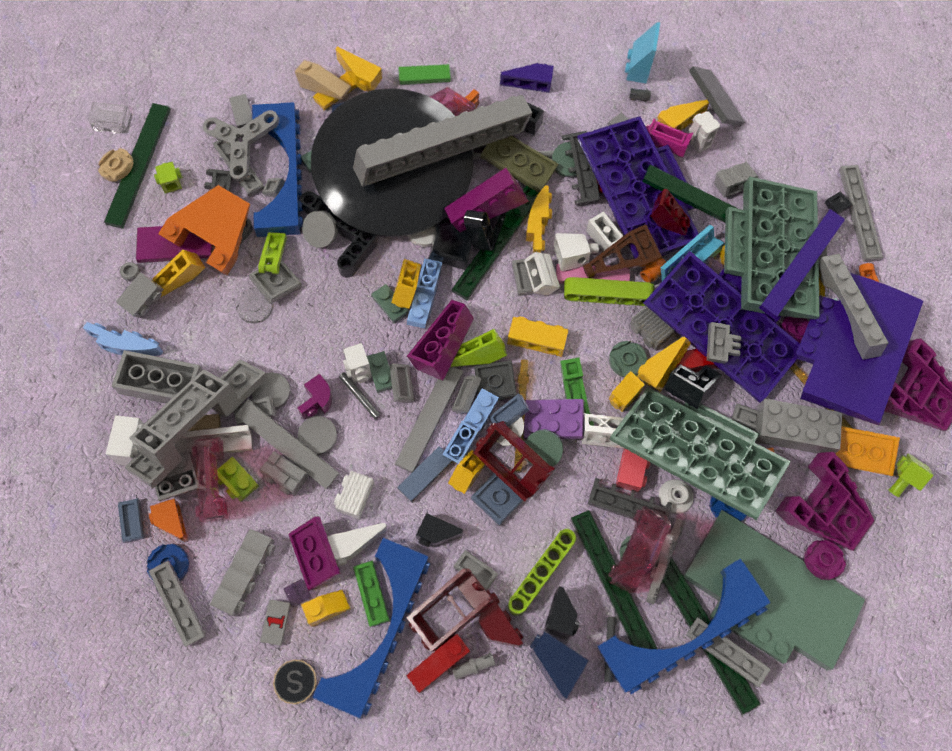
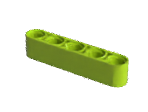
M569 277L564 280V299L568 301L646 306L643 303L654 292V284L648 282Z
M563 529L558 533L512 595L508 603V610L512 615L520 616L526 611L576 541L575 533L572 530ZM561 536H568L571 543L564 544L561 541ZM549 552H557L559 559L556 561L551 560ZM540 567L545 568L547 576L540 577L536 570ZM532 584L535 587V592L532 594L527 593L524 586ZM515 600L521 601L523 609L515 610L512 607V602Z

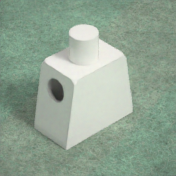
M555 234L554 250L561 271L583 267V265L589 263L590 255L599 253L598 244H588L584 234Z

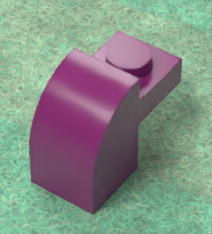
M319 373L304 384L311 398L297 407L303 419L313 417L318 412V409H321L325 414L331 407L332 394L329 385Z

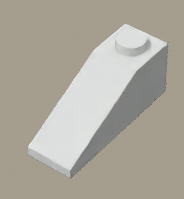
M385 523L327 536L337 565L347 564L348 560H352L387 531Z

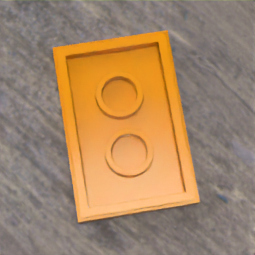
M841 426L840 450L835 454L848 468L893 476L900 437Z

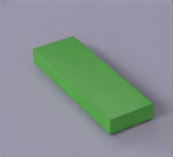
M449 64L399 67L400 85L451 82Z
M373 560L353 566L369 627L389 622L388 612Z

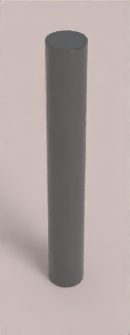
M343 372L339 375L342 382L370 415L377 419L381 414L352 380L348 378L347 374Z
M607 617L606 641L615 636V617ZM605 662L604 682L613 683V674Z

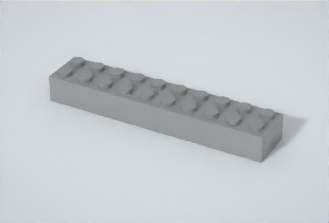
M523 95L511 96L507 100L496 101L486 107L480 106L474 111H465L456 117H447L443 121L432 122L422 128H413L410 132L398 133L391 138L380 139L370 145L364 144L356 150L353 169L363 187L524 131L532 111Z

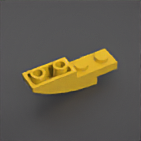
M547 185L539 192L529 214L526 241L533 242V253L545 251V240H542V235L545 234V226L548 225V219H552V208H549V204L552 203V193H549V186Z

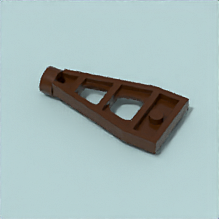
M643 225L628 232L592 261L583 265V269L587 278H592L600 274L644 267L662 259V256L647 225ZM632 243L639 256L636 259L625 260L620 252L622 248ZM615 253L619 263L609 267L606 266L603 261L604 258Z

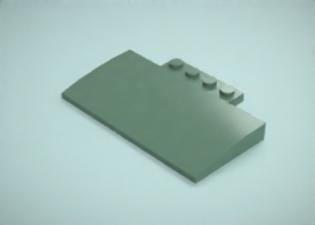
M749 177L743 186V210L733 207L727 208L724 273L742 276L741 309L765 313L759 309L760 305L818 226L817 191ZM818 259L779 313V316L819 318Z
M649 387L645 389L609 439L756 521L791 462L756 444L759 433L703 404L698 409L688 405L686 402L684 405H681Z
M721 510L683 574L685 580L718 600L709 617L714 618L721 600L723 576L720 572L741 558L771 603L766 605L768 610L758 616L753 613L748 616L749 622L741 627L735 624L730 628L731 631L782 664H786L794 649L827 671L833 670L851 634L865 599L833 579L822 580L814 576L808 570L803 560Z

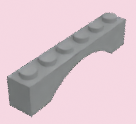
M840 254L822 257L818 265L819 278L822 284L830 288L843 304L851 324L854 344L863 360L881 356L888 345V341Z

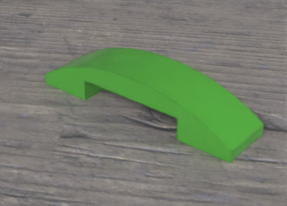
M580 358L560 361L566 399H583L584 414H590L582 379L583 371ZM589 421V425L594 426V422Z

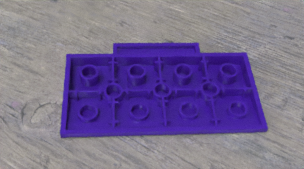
M641 116L577 136L623 235L643 225H647L661 256L681 250L699 234L688 211L696 208L676 198L675 200L690 218V226L687 229L686 235H680L659 227L651 217L655 201L662 191L642 182L649 165L686 183L687 181L669 146L655 147ZM630 243L628 245L636 259L639 254L634 244Z
M689 251L643 304L679 335L687 338L691 345L706 357L709 324L714 322L730 325L729 334L741 336V341L736 342L741 344V348L734 349L740 351V356L728 355L727 363H713L761 403L797 360L795 355L800 343L776 324L781 316L778 315L773 319L766 313L741 309L742 278L740 276L724 273V268L717 274Z
M850 273L886 337L888 345L881 356L863 360L854 344L851 324L840 299L837 301L820 295L819 318L810 319L795 355L796 359L813 364L800 399L879 426L923 300L886 284Z

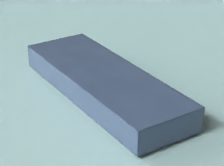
M440 446L397 487L410 502L453 462L442 455L444 450Z

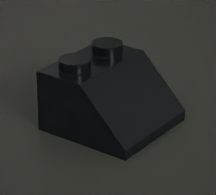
M561 586L555 591L544 631L568 640L577 633L580 622L576 621L578 614L566 591Z

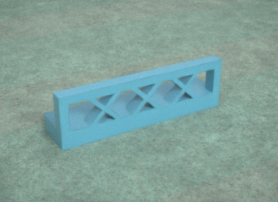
M709 225L660 267L662 281L689 251L705 264L721 251L725 243L714 237L713 226Z

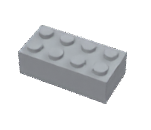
M124 350L112 387L121 395L167 403L202 371V368L197 364Z
M765 398L757 406V426L755 432L759 433L756 440L757 443L817 454L820 452L836 453L840 450L842 413Z

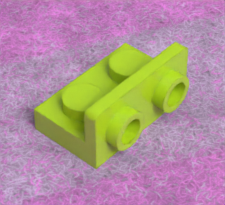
M233 456L218 469L215 467L212 469L215 473L213 478L220 486L224 483L228 487L226 493L233 500L237 498L242 502L259 487Z

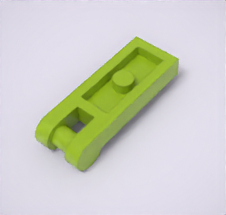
M268 232L258 265L259 273L272 272V274H279V266L287 240L286 233Z

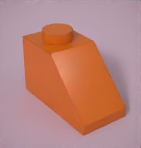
M170 499L150 506L151 513H149V519L152 525L183 542L188 541L179 502L175 499Z

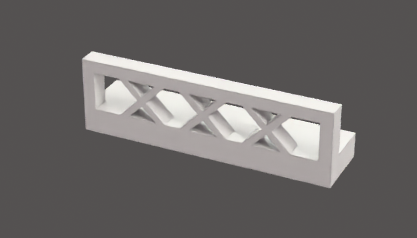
M584 414L582 444L623 448L609 440L616 428H611L608 424L612 423L618 426L624 418ZM589 421H594L599 425L590 426Z
M248 425L188 431L174 446L179 453L190 451L194 457L253 451V436Z

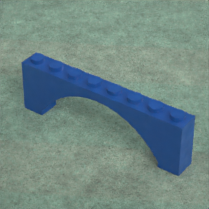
M295 102L252 105V120L268 110L276 112L279 116V125L270 130L268 134L283 147L289 158V171L281 191L266 207L259 212H254L256 236L267 237L268 232L299 235L303 225V216H300V211H303L300 200L303 191L302 185H299V180H302V171L299 169V165H302L301 154H298V150H301V141L298 139V135H301L300 124H297V120H300V111L296 109ZM269 117L266 123H271L274 117Z
M385 538L382 539L375 559L383 565L392 588L393 613L388 632L377 650L362 664L336 677L328 679L321 677L312 697L362 719L363 715L367 716L372 706V703H369L372 694L376 695L381 684L378 682L381 673L385 674L389 662L386 660L389 653L393 654L398 644L395 641L397 634H402L406 625V622L403 621L406 613H411L415 603L412 601L415 593L419 594L423 584L420 582L423 574L427 575L431 565L428 562V556Z
M741 558L720 572L723 576V588L718 609L708 627L694 640L670 649H646L622 642L615 635L597 646L598 651L624 694L628 691L631 695L642 688L640 684L646 680L649 683L660 677L658 672L663 669L669 672L677 667L676 661L684 658L686 661L696 655L694 650L700 646L704 650L714 644L712 639L719 635L723 638L732 632L730 628L735 624L739 627L750 621L748 616L753 613L758 616L768 610L766 605L771 602Z

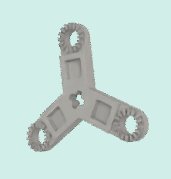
M268 110L239 129L219 119L208 118L203 123V130L207 135L231 146L230 175L234 180L242 182V180L249 176L250 145L268 134L270 130L276 128L279 125L278 123H280V119L276 112ZM269 117H274L271 123H266ZM211 124H216L213 130H209ZM242 168V174L236 175V171Z
M677 518L671 533H666L663 542L659 544L657 549L659 563L657 567L654 566L650 578L653 581L646 602L654 605L658 596L656 594H659L670 559L681 536V530H683L685 525L684 520Z

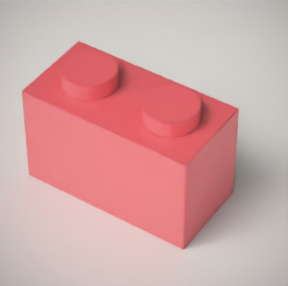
M624 448L616 479V487L639 492L646 485L647 476L644 475L645 469H649L651 462Z

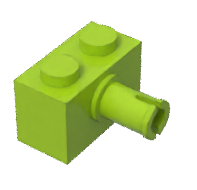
M908 453L906 456H901L897 461L896 470L899 478L888 490L898 498L909 484L921 491L934 475L929 466Z

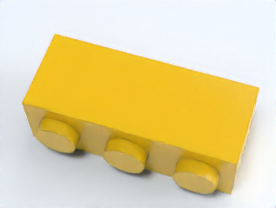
M513 317L507 344L562 357L568 329L559 325H547L542 321H530L525 317Z

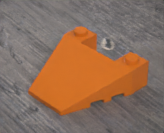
M217 185L170 216L158 234L181 248L189 233H193L215 247L206 263L228 276L238 258V250L242 242V233L246 225L250 203Z

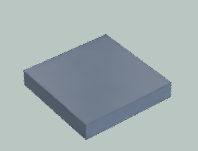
M495 473L470 497L499 526L523 502Z

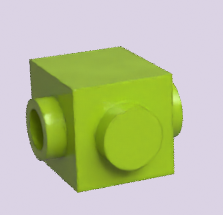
M173 161L155 166L157 174H154L156 183L161 185L165 194L182 189L180 182L182 174L179 167L175 168Z

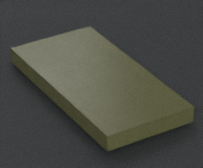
M513 136L487 144L480 155L481 159L500 170L507 168L516 180L538 193L548 183L559 165Z

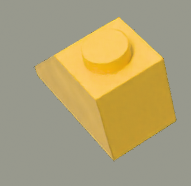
M630 371L612 391L609 397L611 405L623 412L638 398L645 384Z
M473 450L456 466L448 482L455 490L464 494L473 485L485 467V464L473 453Z
M343 590L324 594L301 604L308 624L311 627L350 610Z

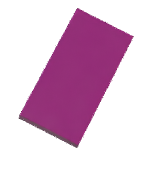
M163 226L137 228L136 261L138 263L171 261L182 250L197 253L200 259H208L212 254V245L191 232L180 248L158 234Z

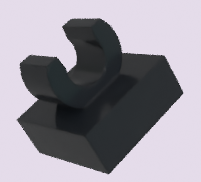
M841 191L825 201L827 208L833 210L838 215L852 205Z

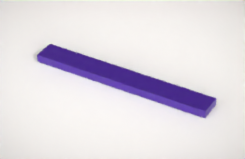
M831 209L825 214L759 307L760 310L773 319L779 315L845 221L843 217Z

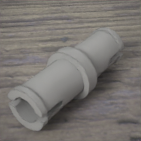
M490 652L476 659L472 657L468 662L451 668L457 681L473 673L477 675L479 674L478 671L495 666L496 664Z

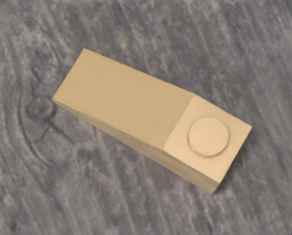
M304 60L295 70L301 88L341 100L351 90L350 85L319 64Z

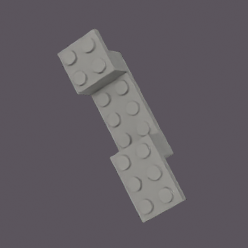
M241 359L220 378L203 369L129 437L139 451V454L124 468L153 489L183 460L174 444L210 409L228 417L268 378L267 374Z

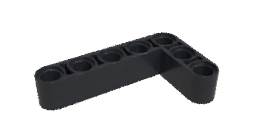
M466 211L464 225L474 249L493 251L507 212L489 219L487 212Z
M311 191L304 192L301 195L300 200L306 214L314 211H327L335 221L340 220L330 211L319 195ZM341 221L335 223L336 228H338V234L350 240L351 243L338 258L337 265L340 275L349 278L356 273L376 248L377 240L374 234L358 229L350 231L356 228ZM344 265H350L348 268H343Z

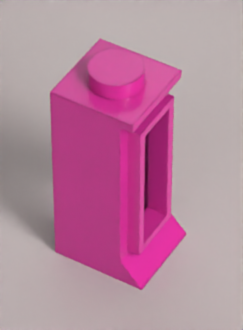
M653 119L651 125L647 124L646 126L655 147L659 148L668 145L673 154L680 157L684 156L693 133L687 134L657 122L655 119Z

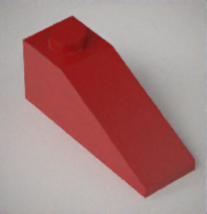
M456 634L406 676L418 693H420L466 657L470 650L459 635Z

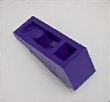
M535 63L502 71L500 74V85L550 93L554 66Z

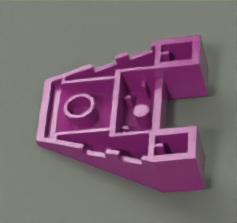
M921 338L910 340L902 360L908 367V370L899 384L894 383L885 412L947 431L952 422V381H948L946 378L944 367L939 366L935 359L937 355Z
M820 452L808 466L820 479L815 489L806 501L800 496H786L775 512L790 526L854 551L875 520L864 499L860 498L856 490L858 488L856 483L851 481L847 473L849 470L846 464L834 452Z

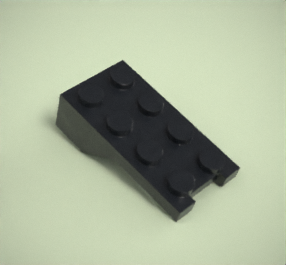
M449 217L438 223L435 228L428 259L464 269L468 262L472 245L467 230L459 232L452 225Z

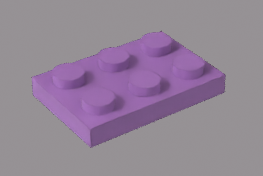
M583 399L526 400L530 411L525 414V439L531 433L541 429L556 433L560 439H583Z

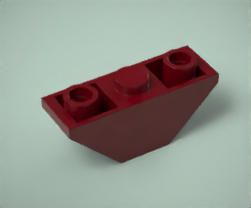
M663 189L655 201L651 217L659 227L680 235H686L687 229L690 226V218L669 190Z
M486 590L494 600V603L480 613L478 621L480 628L490 642L519 648L523 645V635L518 628L514 629L510 624L512 619L506 610L502 611L499 607L500 601L496 594Z

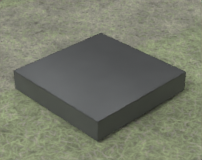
M512 360L474 366L475 376L477 375L481 378L477 395L482 388L499 397V400L511 399L517 395Z

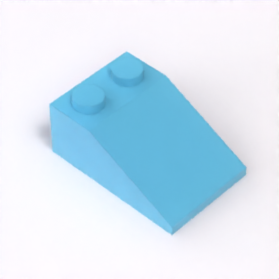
M660 22L655 23L633 43L632 49L628 50L627 59L630 61L626 63L625 73H628V81L647 83L657 49Z

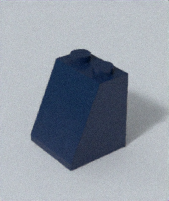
M544 631L541 636L537 634L529 646L532 648L530 655L558 699L563 701L568 698L589 660Z

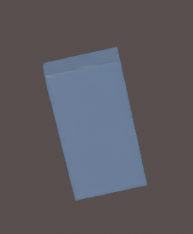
M518 393L490 415L489 418L492 423L504 421L509 427L530 411L523 396Z
M136 498L119 502L118 510L122 542L128 543L145 539L140 499Z

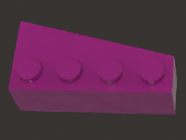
M504 168L445 207V211L452 225L459 232L466 230L464 216L467 210L487 212L489 219L529 201L518 182L508 169Z
M451 300L409 352L407 357L416 370L442 381L444 380L474 320L465 304Z

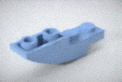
M424 259L407 318V325L426 328L437 291L442 262Z
M86 322L83 327L90 336L97 339L96 343L101 349L111 353L122 355L124 350L151 356H158L163 353L157 341L151 338L146 340L135 331L130 333L124 330L120 334L114 330H111V332L105 330L106 328L101 324H91L89 322Z
M483 388L481 389L466 417L461 421L443 452V456L457 464L460 463L486 425L499 397Z

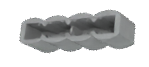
M252 529L248 531L231 566L211 600V606L234 617L242 613L246 602H244L246 596L250 595L255 588V578L263 573L266 566L264 564L267 556L270 557L275 550V541L272 538Z

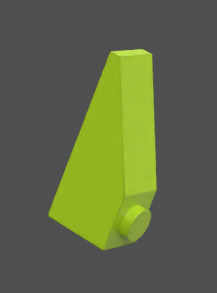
M492 329L461 344L450 367L490 364L507 356L505 344L496 330Z

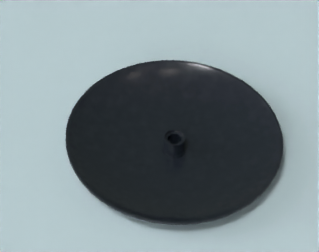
M406 89L373 90L347 100L337 107L323 122L313 143L311 171L319 196L330 211L340 220L351 227L369 234L389 237L406 236L432 228L448 217L445 207L467 193L473 174L472 150L363 187L353 169L356 150L364 144L370 145L380 139H388L398 133L404 134L410 132L413 128H422L429 123H437L447 117L456 116L435 99Z

